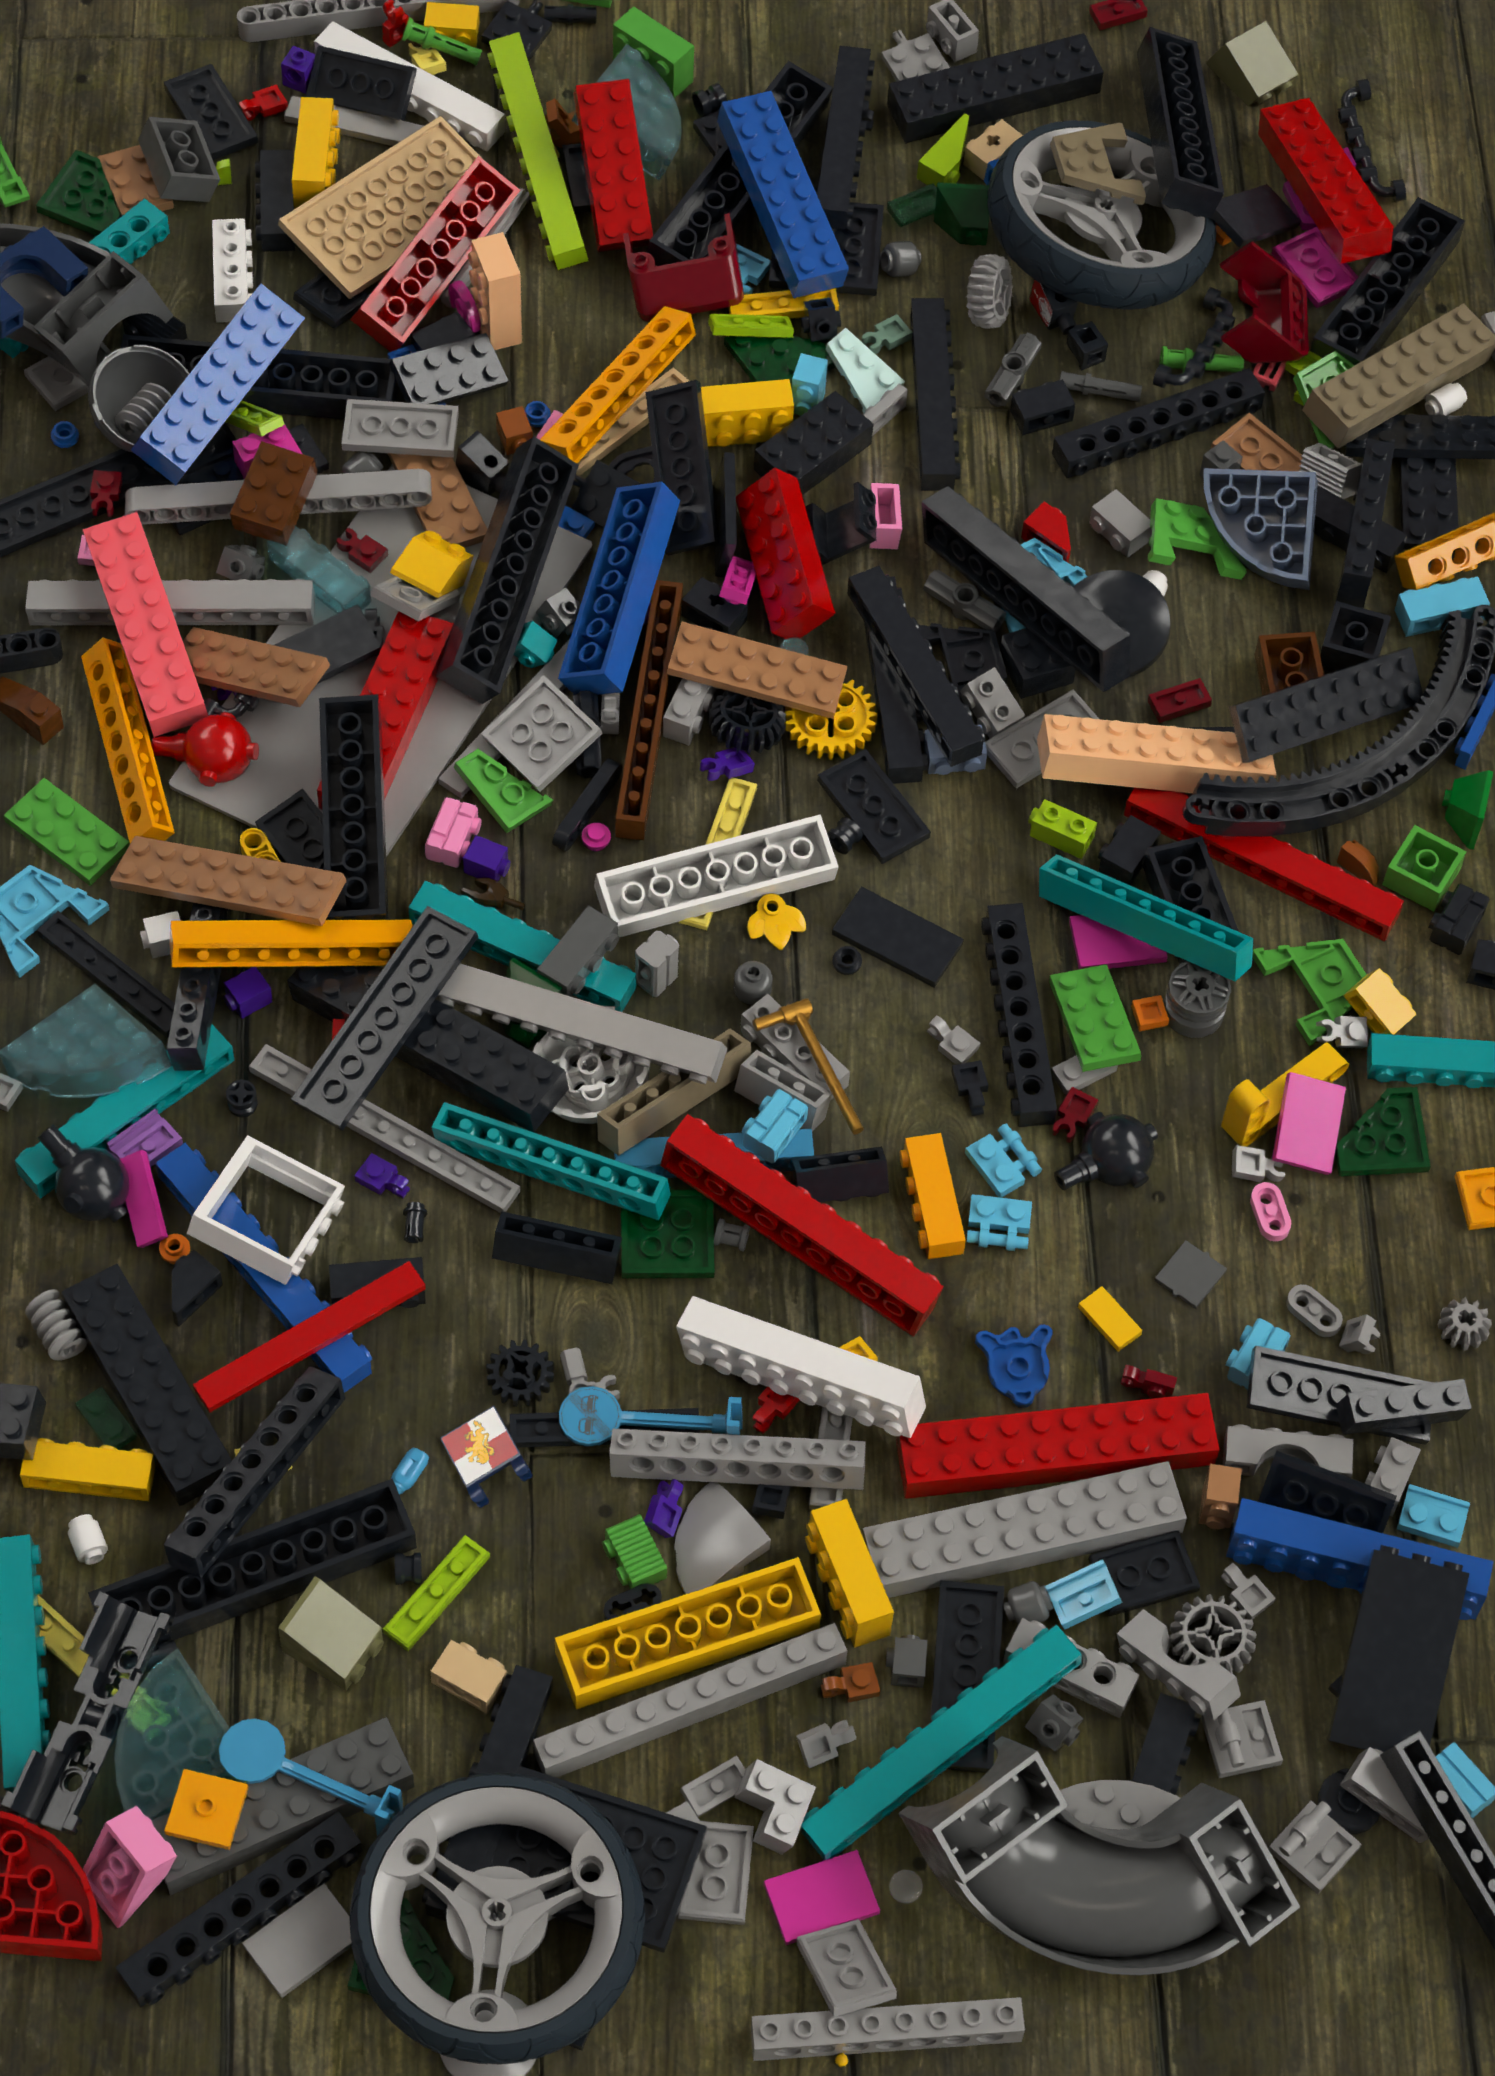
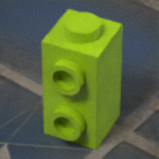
M1044 799L1039 809L1036 807L1033 809L1028 823L1031 824V837L1080 859H1083L1092 843L1097 822Z

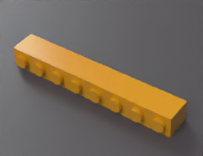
M290 920L171 921L169 942L172 967L385 966L413 925L412 920H325L323 926Z

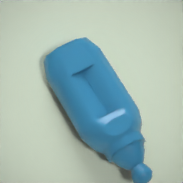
M411 1448L404 1455L392 1474L391 1479H393L399 1495L409 1490L415 1484L428 1464V1455L417 1448Z

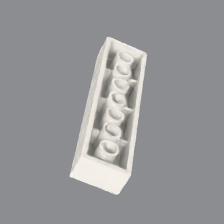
M816 815L597 873L594 888L603 914L618 922V936L623 937L679 922L690 917L705 915L708 912H716L757 901L769 893L780 895L835 880L838 864L821 815Z
M692 1296L676 1326L684 1355L690 1362L697 1365H702L703 1363L712 1366L718 1372L725 1375L734 1374L742 1377L743 1380L752 1385H758L759 1383L768 1386L777 1394L795 1396L807 1405H820L835 1415L842 1416L844 1414L853 1417L863 1425L878 1426L893 1436L903 1435L911 1438L926 1408L920 1376Z

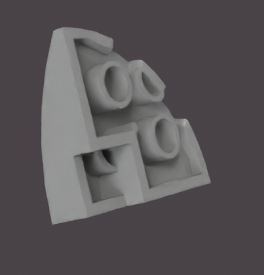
M717 1482L708 1483L695 1495L687 1506L681 1523L678 1525L674 1550H676V1573L684 1594L733 1579L744 1571V1566L770 1549V1537L749 1512Z

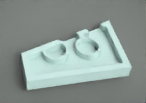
M847 328L827 343L826 350L840 374L845 376L848 381L851 393L854 398H858L863 407V413L868 407L875 406L886 391L894 389L898 384L904 385L905 381Z

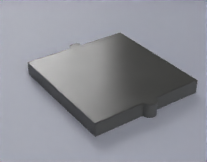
M1185 1240L1155 1277L1154 1281L1172 1292L1173 1297L1181 1298L1196 1309L1224 1275L1227 1268L1211 1258L1209 1252H1202Z

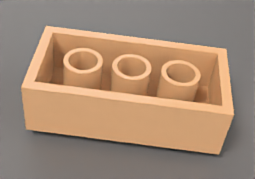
M501 232L472 240V252L468 253L472 270H469V276L473 285L470 288V292L476 303L481 321L479 333H487L494 350L521 344V273L506 237Z

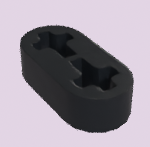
M646 1583L611 1597L604 1605V1620L607 1621L618 1617L616 1614L612 1615L613 1607L624 1610L623 1615L649 1607L646 1602L640 1603L643 1594H647L649 1598L654 1597L652 1605L661 1603V1591L657 1586Z

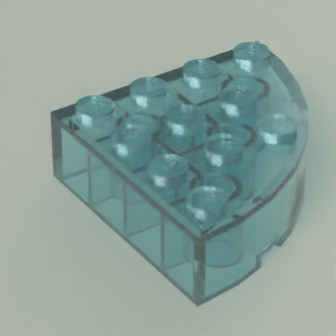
M626 44L596 83L629 79L643 170L660 181L679 148L682 135L681 118L677 103L665 81L647 60L642 58L638 50ZM575 113L571 121L578 125L577 114Z
M93 984L0 1050V1058L11 1078L22 1082L24 1087L34 1091L37 1089L49 1091L50 1095L58 1097L85 1098L118 1092L120 1086L134 1081L138 1085L150 1080L172 1066L163 1042L96 984Z
M178 1648L161 1660L140 1684L127 1709H125L117 1734L114 1755L116 1784L123 1813L138 1806L142 1813L149 1817L150 1820L170 1813L184 1769L225 1779L231 1777L223 1768L219 1753L222 1737L230 1727Z

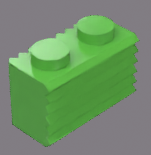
M640 1514L605 1529V1540L602 1541L603 1548L609 1559L615 1558L619 1566L616 1568V1573L622 1586L628 1584L629 1588L632 1589L641 1584L659 1583L667 1578V1566Z

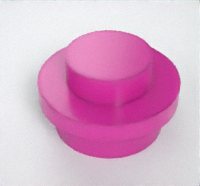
M591 823L582 831V842L592 851L603 850L610 843L611 833L604 824Z

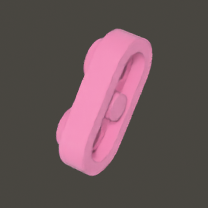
M1269 1182L1256 1185L1252 1191L1250 1203L1259 1230L1266 1239L1281 1241L1288 1236L1291 1228V1219L1282 1193L1276 1185ZM1261 1199H1267L1270 1203L1264 1204L1261 1202ZM1275 1225L1279 1230H1272L1270 1226Z

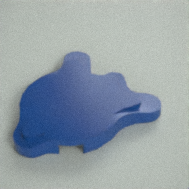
M1039 1325L1027 1338L1021 1337L1020 1331L1016 1327H1010L1000 1335H995L988 1331H980L976 1335L975 1343L987 1358V1372L991 1384L999 1393L1010 1398L1018 1407L1025 1408L1033 1403L1034 1397L1047 1383L1050 1367L1046 1347L1053 1334L1051 1327L1048 1325Z

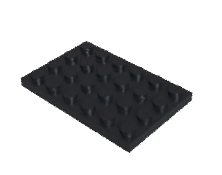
M520 1766L517 1774L534 1776L570 1790L595 1807L611 1823L625 1843L639 1874L645 1908L642 1946L665 1953L707 1833V1826ZM498 1824L481 1869L492 1866H505L517 1869L530 1878L555 1873L571 1866L572 1855L559 1843L537 1831L520 1826ZM591 1871L582 1875V1879L586 1882H594L599 1878L596 1872ZM571 1880L543 1892L545 1899L548 1900L573 1889V1882ZM583 1900L568 1905L552 1915L553 1917L594 1929V1909Z

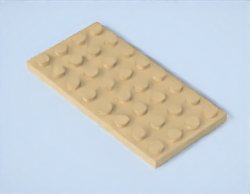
M440 116L280 218L278 226L351 299L385 276L479 154Z

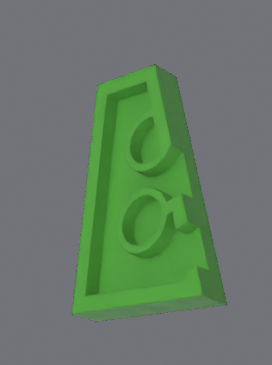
M476 749L455 762L453 767L506 833L534 817L553 803L552 798L546 794L542 796L531 788L532 785L524 779L520 781L508 773L505 766L480 749Z

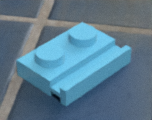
M1409 1484L1397 1529L1458 1548L1470 1502Z
M1103 1559L1045 1586L1064 1630L1123 1603Z

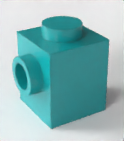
M534 621L524 623L514 656L526 667L534 668L545 665L553 658V649L558 640Z

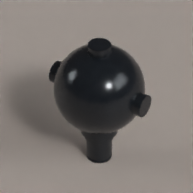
M1097 1112L1087 1120V1124L1090 1127L1083 1137L1081 1153L1075 1155L1074 1160L1070 1164L1054 1172V1178L1058 1186L1064 1191L1080 1182H1091L1095 1179L1112 1186L1132 1184L1134 1188H1138L1149 1179L1146 1172L1153 1161V1141L1158 1138L1157 1131L1151 1123L1144 1125L1138 1119L1126 1114H1109L1104 1116L1102 1112Z
M54 1124L37 1137L51 1153L50 1156L54 1159L52 1163L58 1168L55 1177V1192L61 1206L69 1214L85 1221H99L109 1217L114 1223L128 1211L123 1204L129 1192V1176L124 1164L116 1155L102 1148L89 1147L81 1149L76 1142L72 1143L69 1139L67 1140Z

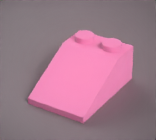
M135 1806L105 1823L83 1871L87 1876L96 1902L116 1927L120 1928L167 1876L177 1855L173 1851L171 1844L165 1841L155 1829L150 1818L145 1816L138 1806Z

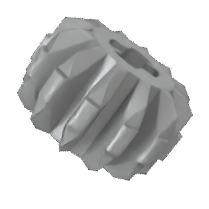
M1466 1297L1460 1303L1453 1299L1448 1307L1442 1309L1438 1329L1443 1330L1441 1334L1442 1340H1452L1450 1343L1451 1348L1461 1344L1463 1351L1468 1350L1469 1345L1477 1349L1481 1341L1487 1340L1492 1322L1491 1319L1486 1318L1488 1309H1478V1300L1473 1302V1304H1469Z

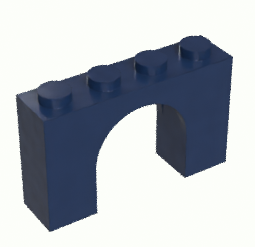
M45 226L35 232H30L24 239L14 245H9L0 253V338H5L23 326L24 308L1 286L5 279L18 273L36 274L46 279L65 297L88 275V267Z

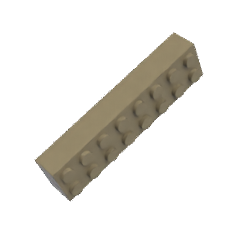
M1462 304L1313 389L1302 411L1339 449L1423 400L1428 394L1448 383L1454 382L1488 362L1495 351V335L1465 304Z

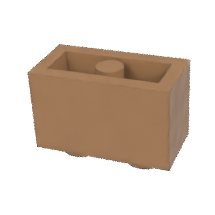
M1210 1464L1202 1488L1199 1514L1200 1524H1206L1207 1527L1212 1529L1230 1528L1238 1505L1242 1468Z

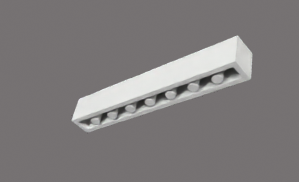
M333 21L314 40L315 54L318 45L416 68L417 72L407 110L417 113L429 122L441 116L463 139L475 147L488 151L505 133V114Z

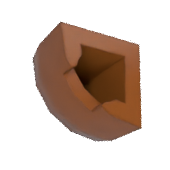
M1355 839L1353 842L1347 841L1341 846L1337 863L1357 878L1367 880L1373 886H1376L1379 879V866L1376 857Z

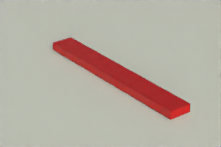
M410 1261L197 1381L193 1384V1388L208 1412L211 1413L424 1291L426 1284Z

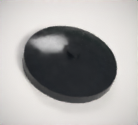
M1107 570L1092 574L1082 579L1073 587L1083 597H1087L1101 612L1108 614L1110 619L1118 626L1128 631L1131 638L1130 677L1145 671L1157 661L1168 643L1171 621L1165 598L1153 583L1133 572Z

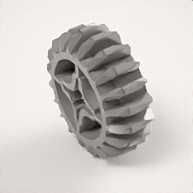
M993 254L979 256L971 268L966 297L968 299V315L975 326L986 329L1000 327L1009 314L1011 297L1013 296V276L1011 275V267L1008 260L1002 256Z
M1209 1594L1206 1596L1205 1603L1197 1596L1194 1598L1193 1605L1186 1602L1182 1607L1183 1612H1176L1174 1617L1176 1622L1171 1623L1170 1631L1173 1634L1170 1635L1169 1639L1170 1643L1175 1645L1172 1649L1173 1656H1181L1178 1663L1184 1665H1199L1214 1660L1232 1674V1670L1240 1673L1244 1667L1243 1663L1249 1664L1252 1658L1250 1653H1254L1256 1648L1255 1643L1252 1642L1256 1639V1631L1250 1630L1254 1624L1253 1619H1244L1247 1614L1246 1609L1235 1610L1236 1601H1232L1230 1605L1224 1604V1596H1220L1218 1602H1214L1212 1595ZM1206 1618L1203 1627L1195 1628V1631H1187L1192 1623ZM1219 1620L1225 1622V1623L1228 1624L1229 1626H1225V1625L1221 1624V1622H1220ZM1210 1628L1211 1635H1215V1639L1218 1638L1216 1645H1214V1640L1210 1639L1211 1636L1207 1637ZM1231 1644H1238L1234 1652L1220 1657L1222 1648L1230 1647ZM1195 1648L1203 1650L1206 1655L1200 1653Z

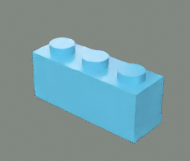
M1479 577L1461 578L1455 582L1434 584L1428 588L1411 589L1399 594L1395 612L1405 636L1408 637L1440 630L1448 613L1460 610L1462 611L1461 618L1470 619L1477 606H1489L1490 602Z

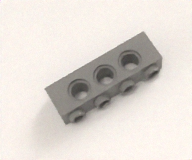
M1022 1618L1005 1651L1003 1662L1007 1664L1008 1657L1018 1648L1022 1647L1025 1650L1034 1643L1033 1638L1046 1627L1038 1621L1033 1620L1030 1622ZM1067 1636L1081 1652L1082 1661L1079 1669L1072 1670L1053 1686L1120 1718L1136 1687L1139 1674L1135 1673L1134 1669L1129 1665L1110 1661L1100 1651L1081 1647L1076 1644L1074 1639ZM1103 1675L1108 1678L1109 1683L1100 1684L1096 1682L1094 1677Z

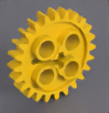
M851 680L847 684L843 683L833 719V737L828 736V717L785 706L784 712L786 713L785 730L790 732V740L798 739V749L805 745L807 746L806 754L808 755L815 750L819 759L823 753L828 754L829 760H832L834 753H838L840 758L844 759L845 751L855 755L856 747L864 749L865 741H871L877 722L876 704L870 703L871 694L863 695V686L855 689L854 680Z

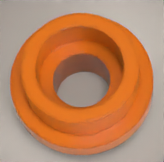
M170 1234L168 1238L160 1242V1255L165 1261L175 1264L180 1257L187 1256L190 1253V1243L181 1234ZM172 1245L180 1246L177 1250L169 1249Z

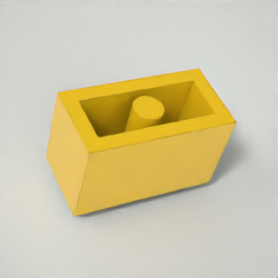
M427 2L424 26H433L437 33L477 48L480 27L479 6Z
M1380 968L1364 976L1343 995L1360 1017H1367V1026L1373 1033L1394 1035L1416 1015L1410 1001L1400 994L1393 985L1391 977Z

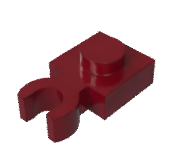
M94 470L90 489V496L93 499L91 503L93 516H97L99 508L105 507L107 508L108 517H112L114 513L112 501H119L123 481L122 472Z
M347 528L345 530L346 537L350 540L343 541L338 537L336 539L338 549L348 552L349 560L371 574L388 556V548L368 535H365L360 540L353 529Z
M1071 1087L1058 1109V1116L1062 1117V1119L1054 1123L1052 1135L1056 1136L1060 1129H1067L1069 1133L1066 1142H1072L1076 1134V1125L1085 1128L1087 1120L1094 1113L1099 1100Z
M1125 1365L1120 1384L1131 1388H1141V1393L1147 1394L1152 1399L1172 1397L1178 1377L1147 1369V1372H1143L1134 1366Z

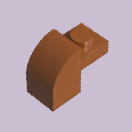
M556 99L546 102L547 114L545 119L551 131L552 142L562 148V145L581 143L576 110L568 114Z

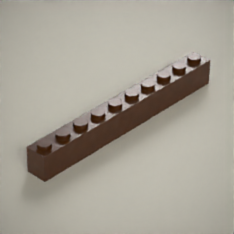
M656 580L653 590L616 813L615 837L643 841L645 839L663 727V716L665 714L671 675L667 674L678 634L683 599V583Z

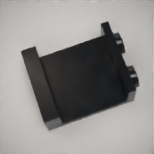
M859 482L854 483V500L826 513L814 503L805 506L822 565L876 541V497L871 490H868Z

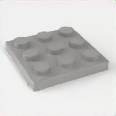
M545 675L481 733L483 738L539 792L603 734L602 730Z

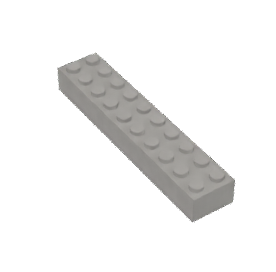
M1166 1461L869 1526L862 1529V1536L888 1598L940 1587L941 1580L963 1582L1117 1548L1177 1530L1183 1533L1187 1517L1170 1463Z

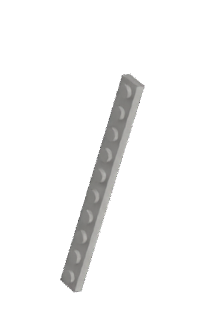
M265 1044L249 1065L251 1073L292 1096L312 1070ZM367 1100L362 1102L346 1125L500 1213L506 1212L520 1193L519 1185Z

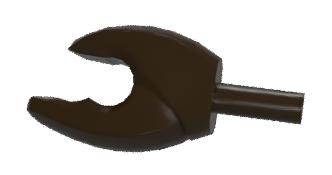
M478 878L474 881L478 887L486 890L485 893H479L468 888L461 889L462 895L470 897L475 903L484 907L503 909L506 904L522 911L525 907L524 903L509 898V891L501 883L490 878Z

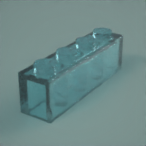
M295 526L287 546L270 540L267 542L270 560L294 580H313L315 596L335 613L338 614L356 604L363 610L372 602L370 596L371 586L367 579L361 575L357 576L351 571L345 561L337 560L332 556L329 549L323 544L319 545L306 530H300Z

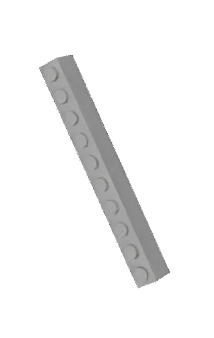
M100 580L28 581L25 610L30 625H115ZM161 580L177 625H314L316 596L313 580Z
M459 964L436 997L438 1001L451 1008H454L455 1004L464 1006V1011L476 1016H481L482 1012L491 1014L494 1021L509 1025L510 1021L521 1024V1029L532 1033H537L538 1029L549 1032L548 1037L565 1042L566 1038L576 1040L577 1046L588 1050H593L594 1046L603 1048L606 1055L621 1059L623 1054L632 1057L633 1063L644 1067H649L650 1063L661 1066V1071L670 1075L678 1076V1073L682 1072L688 1074L690 1080L700 1084H706L707 1080L717 1082L728 1049L720 1041L464 964Z
M832 1623L533 1739L534 1755L541 1772L557 1778L846 1665L847 1648L836 1624Z

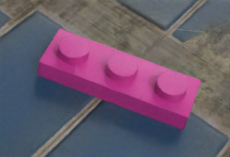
M735 556L732 557L719 594L720 597H723L731 604H747L756 576L753 562Z

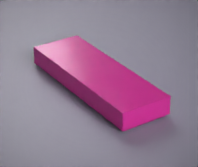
M139 1150L120 1158L129 1176V1192L125 1201L137 1247L144 1248L168 1238L147 1152Z

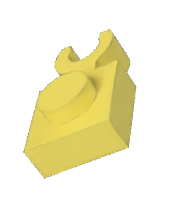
M412 43L408 44L409 55L412 58L413 65L432 75L446 71V62L436 49L425 50L422 48V45L421 47H414Z

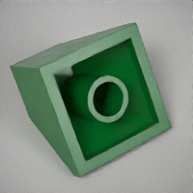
M1487 770L1454 779L1451 790L1445 789L1442 806L1447 808L1444 818L1468 849L1474 850L1484 820L1494 771Z

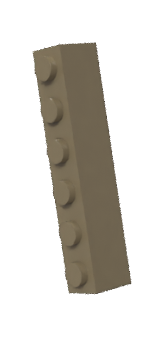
M731 1028L713 1039L722 1042L728 1048L716 1083L707 1080L706 1084H700L690 1080L689 1075L679 1072L678 1076L661 1072L597 1114L598 1141L618 1156L737 1079L741 1064L751 1055V1042Z

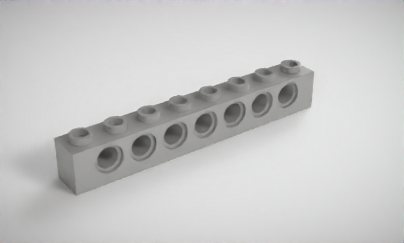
M612 1429L609 1453L611 1477L864 1489L865 1441Z
M1021 1997L863 2008L833 2017L831 2011L752 2016L751 2019L753 2061L838 2055L839 2053L859 2054L1022 2042L1025 2032Z

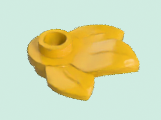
M769 893L759 899L757 911L748 920L747 930L750 939H756L765 935L771 945L778 950H783L789 941L791 931L805 932L806 922L802 913L797 908L786 905L783 898L779 895ZM767 904H775L777 910L774 912L769 911Z

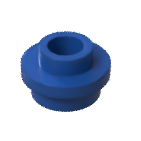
M541 401L530 402L524 409L531 427H543L551 415L550 409Z
M68 421L58 422L51 431L52 442L60 448H69L75 445L79 439L78 429Z

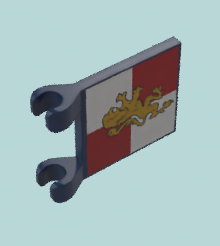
M495 1406L490 1407L440 1438L472 1501L479 1508L489 1503V1499L479 1483L507 1466L512 1465L516 1475L523 1482L533 1476Z

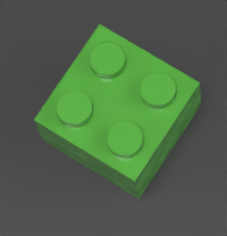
M1414 825L1389 864L1382 885L1434 912L1461 870L1467 851Z

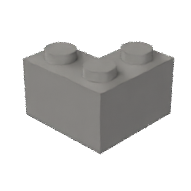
M758 1759L745 1769L734 1798L764 1811L753 1842L781 1855L792 1848L816 1787Z

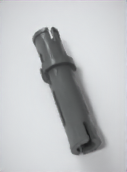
M1061 371L1060 380L1063 379L1069 390L1080 391L1082 395L1088 396V393L1112 398L1140 401L1142 385L1091 377L1092 374L1090 373L1079 375Z

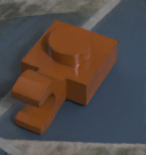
M873 1662L841 1668V1677L830 1676L823 1678V1684L820 1686L823 1698L846 1694L848 1702L878 1697L880 1695Z

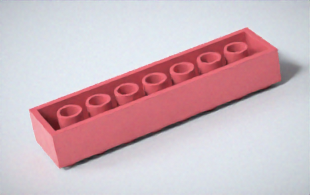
M138 512L83 529L153 736L156 737L193 725L199 719L208 716Z

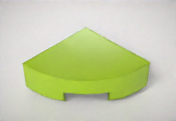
M229 159L217 162L215 167L220 177L218 185L232 184Z

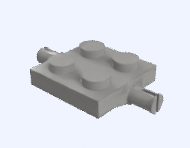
M898 30V33L895 31L892 37L898 45L882 52V59L896 81L950 68L929 33L908 41L902 30Z

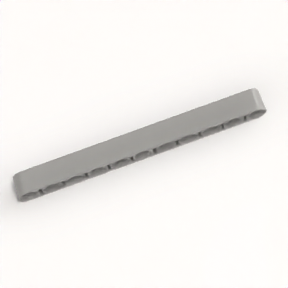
M294 0L247 6L241 8L237 13L238 32L243 41L257 42L320 34L332 21L348 30L382 26L388 19L383 11V4L388 0ZM507 0L393 1L394 7L397 9L401 6L404 13L413 18L414 22L425 20L427 2L479 6V13L500 11ZM508 0L516 5L519 4V0Z
M424 469L317 475L300 514L426 506L432 500L431 474ZM244 480L133 487L125 492V516L138 512L142 525L231 519L230 512Z

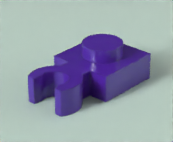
M733 747L716 752L715 758L701 760L699 770L701 772L708 770V781H715L722 774L731 779L751 773L754 770L755 763L744 750H740L737 753L736 748Z

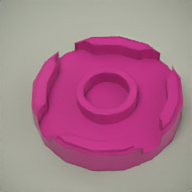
M460 280L455 281L448 287L451 307L453 309L456 308L457 312H459L475 334L481 329V321L476 303L464 282Z

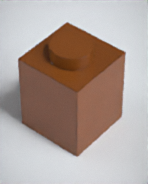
M523 406L496 413V429L506 455L513 454L516 448L533 437V431Z

